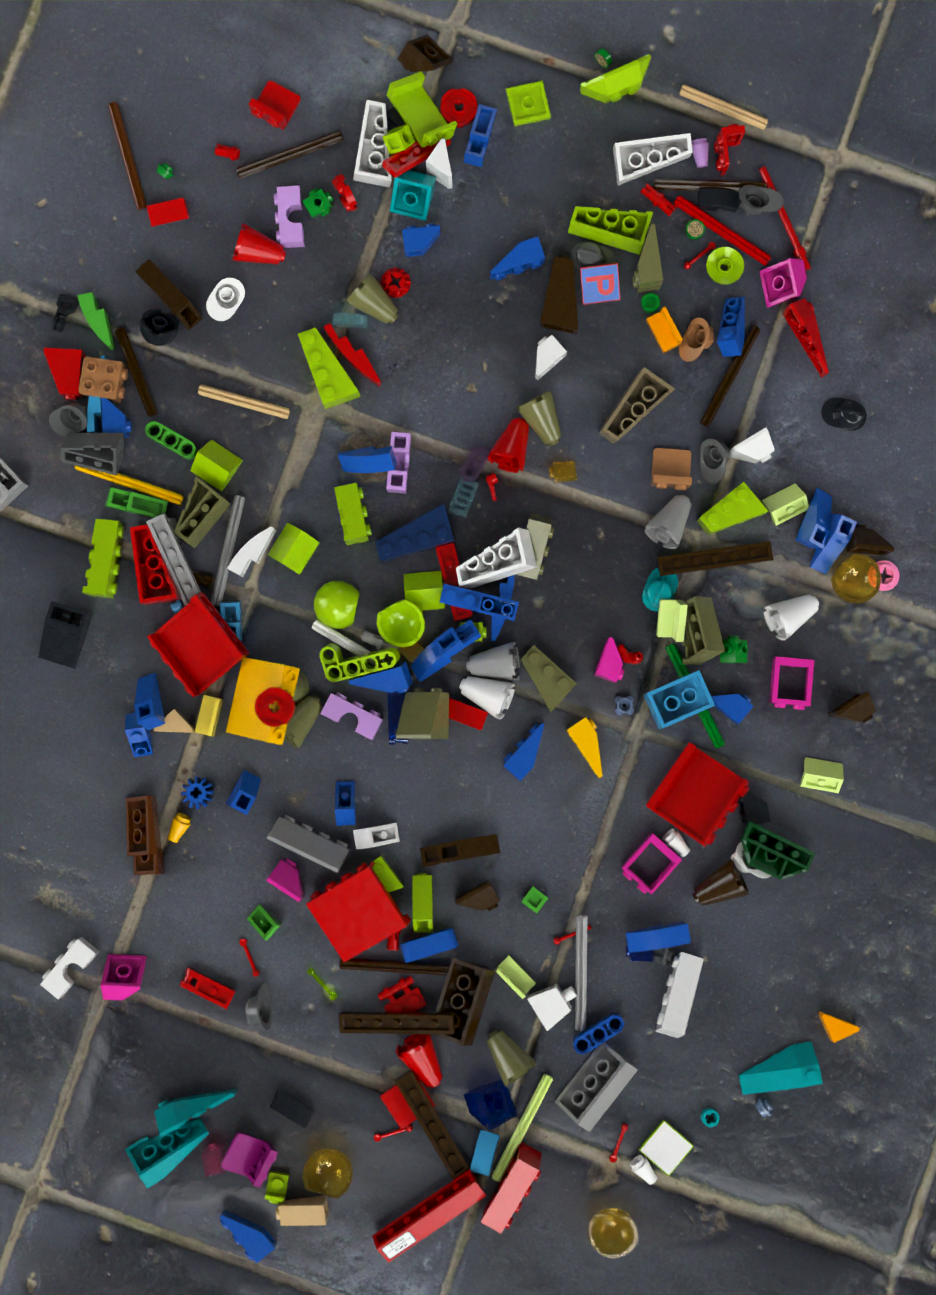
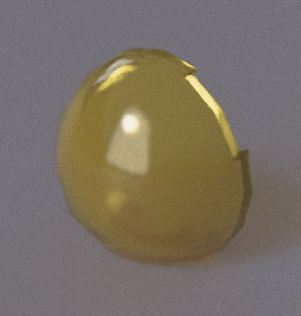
M853 554L849 556L831 576L833 590L839 598L846 602L855 604L867 602L880 589L881 574L879 566L866 555Z
M325 1148L316 1151L308 1158L303 1169L302 1178L306 1190L338 1199L347 1192L351 1185L353 1170L351 1162L345 1154L336 1149Z
M601 1210L589 1223L587 1230L589 1242L593 1249L602 1256L611 1259L621 1258L629 1254L637 1245V1225L633 1218L623 1210Z

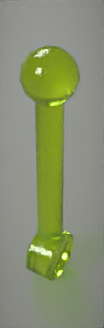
M309 968L307 970L308 975H312L314 979L329 994V998L331 1000H335L337 998V994L335 992H331V990L315 974V970L313 968Z

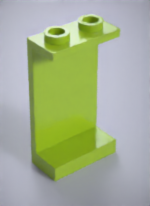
M420 71L390 83L387 97L404 122L409 125L412 134L423 148L428 145L433 146L441 139H450L454 135L457 123L454 121L447 124L422 87L425 75Z

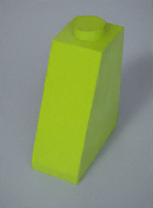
M419 873L412 876L414 933H433L432 875Z

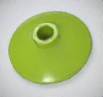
M720 247L709 255L706 262V270L709 277L716 283L723 285L732 284L741 277L744 270V261L740 253L735 249ZM726 265L727 270H722L721 266Z

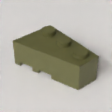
M694 596L685 602L688 607L685 640L682 644L685 646L683 664L701 665L725 652L712 598Z

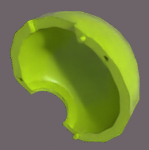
M331 581L324 584L317 591L314 598V612L317 619L333 629H343L351 626L355 620L359 591L352 584L345 581Z
M408 599L400 600L386 607L377 614L379 634L386 642L393 646L407 647L415 644L420 640L425 630L423 611L416 603Z

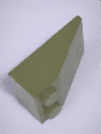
M655 224L650 226L636 271H634V276H632L633 288H636L637 293L660 290L664 280Z

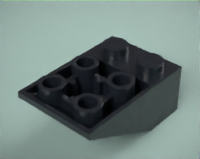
M51 601L45 618L38 658L75 669L93 614Z

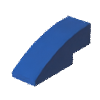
M479 104L465 151L464 163L482 167L497 113L496 108Z
M371 446L338 453L342 469L345 472H386L395 470L397 464L392 446L379 449Z
M683 921L668 925L660 924L625 933L629 953L691 943L688 923Z

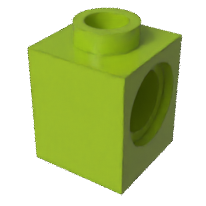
M408 124L393 128L382 136L389 154L406 150L415 142Z

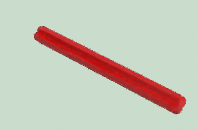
M681 195L674 201L676 207L694 219L700 220L706 227L761 264L767 265L770 261L771 256Z

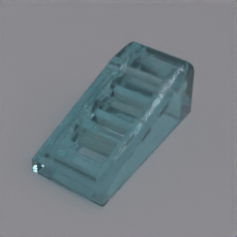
M461 477L448 513L466 519L479 483ZM463 483L472 486L473 490L462 487ZM460 491H464V492H467V493H469V494H471V495H470V497H468V496H465V495H462V494H459V493H460ZM458 497L467 500L468 503L457 501ZM455 504L465 507V510L455 508Z

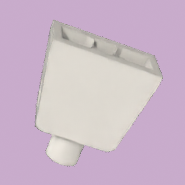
M555 984L530 994L527 1000L548 1031L571 1011L572 1006L569 1001L577 997V994L572 986L562 991L559 985Z

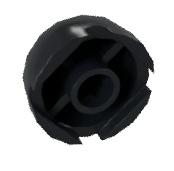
M151 309L142 315L140 332L148 343L155 346H165L176 338L179 321L176 316L168 311L165 314L161 313V309Z

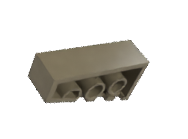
M645 367L642 368L598 434L614 444L673 392L675 388Z

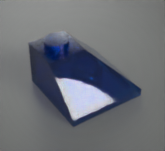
M502 1079L476 1087L463 1094L469 1113L489 1131L517 1116L509 1088L503 1084Z

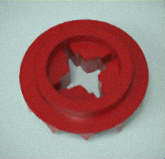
M394 267L387 269L382 275L380 283L389 297L399 298L409 291L411 280L409 274L403 269ZM392 276L396 280L401 279L399 281L400 288H398V286H396L395 284L390 285L392 283Z

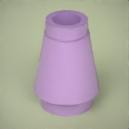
M707 139L693 140L692 151L697 168L707 167L709 153Z

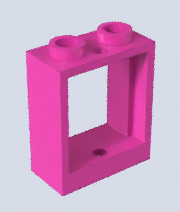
M773 657L769 703L774 704L776 708H786V705H793V709L805 710V707L811 706L814 660ZM780 666L807 668L804 701L777 698Z
M651 833L621 866L624 870L622 874L628 880L634 879L639 883L636 887L644 894L649 892L652 895L682 859ZM652 843L671 862L652 884L648 886L629 867L646 847Z

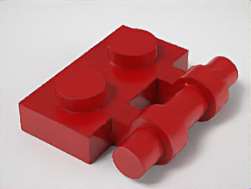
M411 975L405 979L401 978L398 980V983L390 988L387 986L383 989V992L377 994L380 1001L386 998L389 999L390 1003L384 1005L386 1012H415L427 1005L418 987L412 990L409 988V985L415 982ZM403 989L405 994L396 999L393 994Z

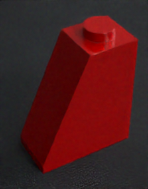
M44 348L43 352L59 394L67 401H77V398L83 399V395L79 393V384L83 360L86 354L79 349Z

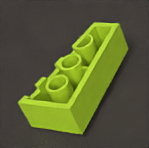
M313 328L299 333L298 337L324 408L328 409L361 397L358 389L318 330Z

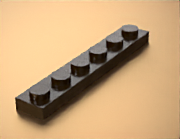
M771 541L661 556L657 557L659 577L768 562L774 559Z
M339 1013L340 1033H455L454 1013Z
M411 1070L396 1078L394 1081L452 1179H456L469 1170V1167Z

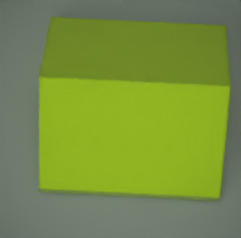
M210 440L197 452L190 471L222 492L243 460L215 441Z
M287 523L267 555L300 575L320 542L301 529Z
M441 571L404 574L405 599L416 603L422 611L445 609L444 603H440L443 589Z

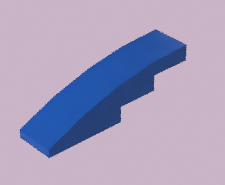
M515 575L507 577V583H500L499 597L511 600ZM492 616L491 642L496 641L504 624V618Z

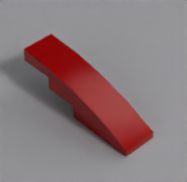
M330 323L323 326L326 334L346 361L366 379L378 387L381 386V381L363 349L361 348L355 352L346 336L339 339Z

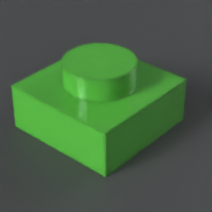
M532 886L521 902L537 914L548 900V897Z

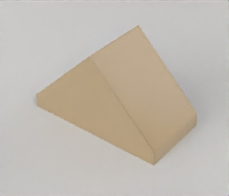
M173 709L164 717L165 724L154 728L156 732L195 733V728L177 709Z

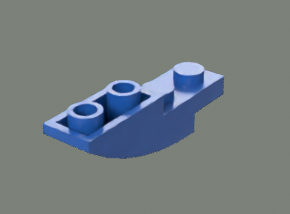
M448 584L443 585L440 603L515 621L519 604L517 601Z
M471 619L455 630L451 627L435 639L411 665V669L418 680L422 682L452 662L450 657L482 636Z

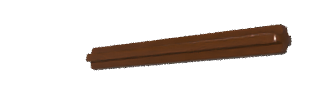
M112 102L108 104V109L135 205L138 210L146 209V201L119 105L117 102Z

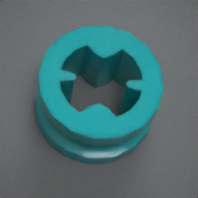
M706 1108L701 1112V1121L707 1127H714L719 1123V1114L712 1108ZM712 1113H714L713 1117L715 1119L713 1121L709 1120L708 1122H706V1120H708L706 1118V1115H711Z

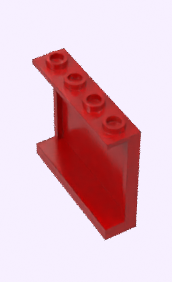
M204 593L195 594L190 599L191 602L155 633L147 636L151 646L160 653L163 662L170 666L173 670V675L182 682L186 692L192 695V697L202 694L250 654Z
M689 742L645 806L706 847L707 844L711 845L715 840V833L718 828L722 829L728 820L726 817L729 812L733 813L739 804L737 801L740 796L744 797L750 788L748 787L749 782Z
M374 861L368 865L366 862L356 868L357 871L352 874L347 872L341 877V881L337 883L332 881L326 885L324 891H315L309 896L311 899L306 903L343 962L348 961L407 927L411 921L408 914L403 915L373 870Z

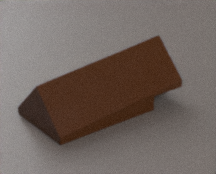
M156 797L126 798L127 856L134 857V876L164 874Z

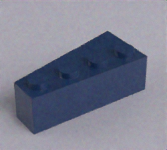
M440 505L376 541L375 544L380 562H388L454 543L445 505Z

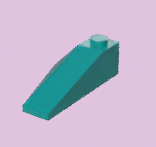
M811 1041L791 1044L785 1050L770 1056L769 1059L756 1064L738 1075L742 1095L823 1084L819 1063Z
M236 1089L175 1098L171 1101L166 1099L157 1104L158 1108L154 1111L160 1136L162 1137L185 1125L190 1117H199L207 1111V1108L212 1109L232 1098L237 1093Z
M199 1118L185 1123V1125L162 1137L159 1134L152 1138L148 1136L141 1138L126 1148L125 1151L140 1179L148 1189L165 1178L209 1132Z

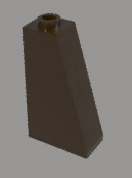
M563 255L554 256L539 327L576 335L578 317L573 260Z
M150 259L141 264L135 271L140 279L188 331L203 319L192 303Z

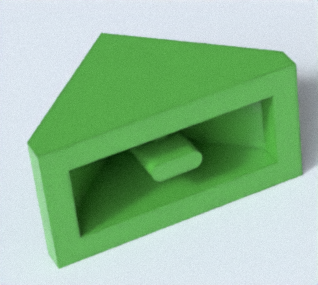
M260 904L247 918L266 941L270 939L282 924Z

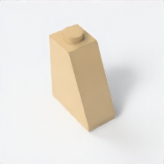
M327 1195L284 1200L276 1208V1218L280 1220L281 1226L326 1225L329 1217Z

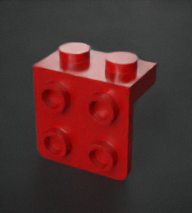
M268 81L258 100L252 98L248 105L253 116L259 119L262 118L271 126L284 130L301 102V98L281 85Z
M730 124L727 127H722L720 133L717 134V140L714 141V152H718L716 170L720 171V176H725L729 167L728 147L740 145L745 134V125Z

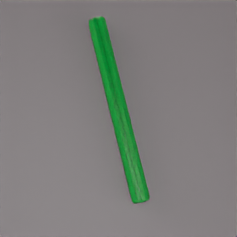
M672 643L666 646L665 650L679 677L682 678L689 675L690 673L686 665L683 664V659L676 645ZM708 709L699 712L698 715L714 747L717 749L724 746L725 742Z

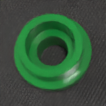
M165 162L163 165L160 163L157 165L156 171L165 179L169 180L170 177L174 176L172 173L174 169Z

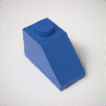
M101 398L103 433H124V438H129V432H132L131 420L107 398Z
M744 694L711 696L715 704L714 707L735 724H739L753 707L750 704L751 699Z
M355 781L336 782L335 817L337 826L356 825Z

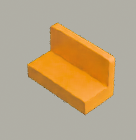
M666 307L661 308L660 312L646 319L663 353L681 344L683 339Z

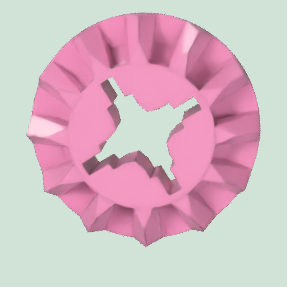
M885 560L878 561L872 565L868 573L869 582L880 591L893 589L900 577L896 565ZM883 570L885 571L886 575L890 576L889 578L884 579V582L882 581L881 577L876 575L881 574Z

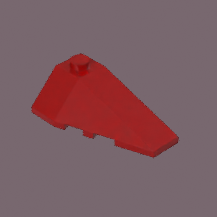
M804 298L789 304L782 315L819 375L823 378L829 371L814 313L815 310L813 305Z

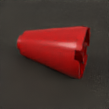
M242 223L234 250L235 255H233L232 260L279 265L280 261H284L286 251L283 250V245Z
M516 418L511 420L488 454V460L492 465L495 462L498 464L499 469L511 473H518L519 470L521 472L524 470L529 425L525 419Z
M430 1034L410 1035L404 1039V1045L400 1046L399 1044L396 1047L395 1052L426 1087L434 1088L441 1083L443 1076Z

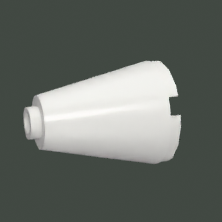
M808 594L770 604L764 608L767 609L764 612V618L771 632L775 630L778 634L776 635L778 639L786 640L818 611L819 602L815 596Z
M468 676L466 679H462L459 689H461L462 695L495 718L501 720L505 716L502 713L503 710H508L515 691L512 687L515 684Z

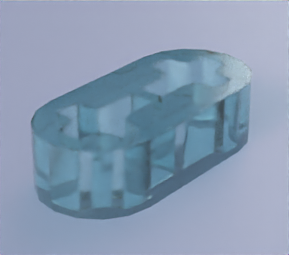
M333 313L332 324L341 327L367 328L369 317L360 314Z

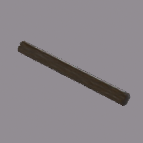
M340 130L240 166L236 168L237 175L242 179L343 141Z
M656 178L654 180L655 190L698 191L701 188H716L740 192V189L745 185L766 188L765 182L663 178Z
M754 325L750 327L744 339L742 355L734 357L700 421V424L708 428L711 425L760 332L758 327Z
M340 959L339 968L346 970L447 976L450 968L449 964L405 963L365 959H349L346 962Z

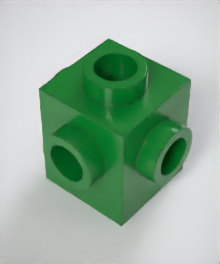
M316 188L308 193L309 197L303 200L312 218H316L319 215L324 217L332 212L330 208L334 207L332 203L334 199L331 193L324 189L319 190Z
M728 636V639L722 640L725 652L720 654V663H747V640L739 639V636Z

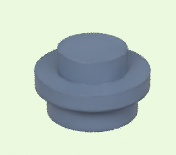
M758 1099L755 1105L759 1113L763 1117L771 1116V1110L773 1109L771 1103L767 1099Z

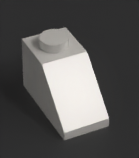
M553 335L549 338L545 336L538 342L535 372L537 380L552 369L567 354V351Z
M397 823L353 830L356 849L372 848L400 842Z

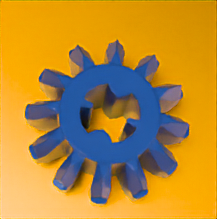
M195 776L194 781L189 778L187 780L189 785H182L184 789H187V791L181 792V795H187L183 802L186 803L190 800L188 805L190 808L194 804L196 809H200L201 804L207 807L206 800H213L212 797L208 796V794H214V790L208 791L212 783L205 785L207 779L203 778L200 782L199 776ZM197 787L199 788L198 790L202 791V794L198 795V798H196L197 795L193 794V792L197 790Z

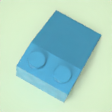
M699 670L643 694L658 730L715 706Z

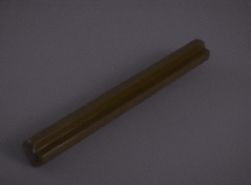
M119 328L115 331V334L146 413L149 417L158 414V411L126 330Z

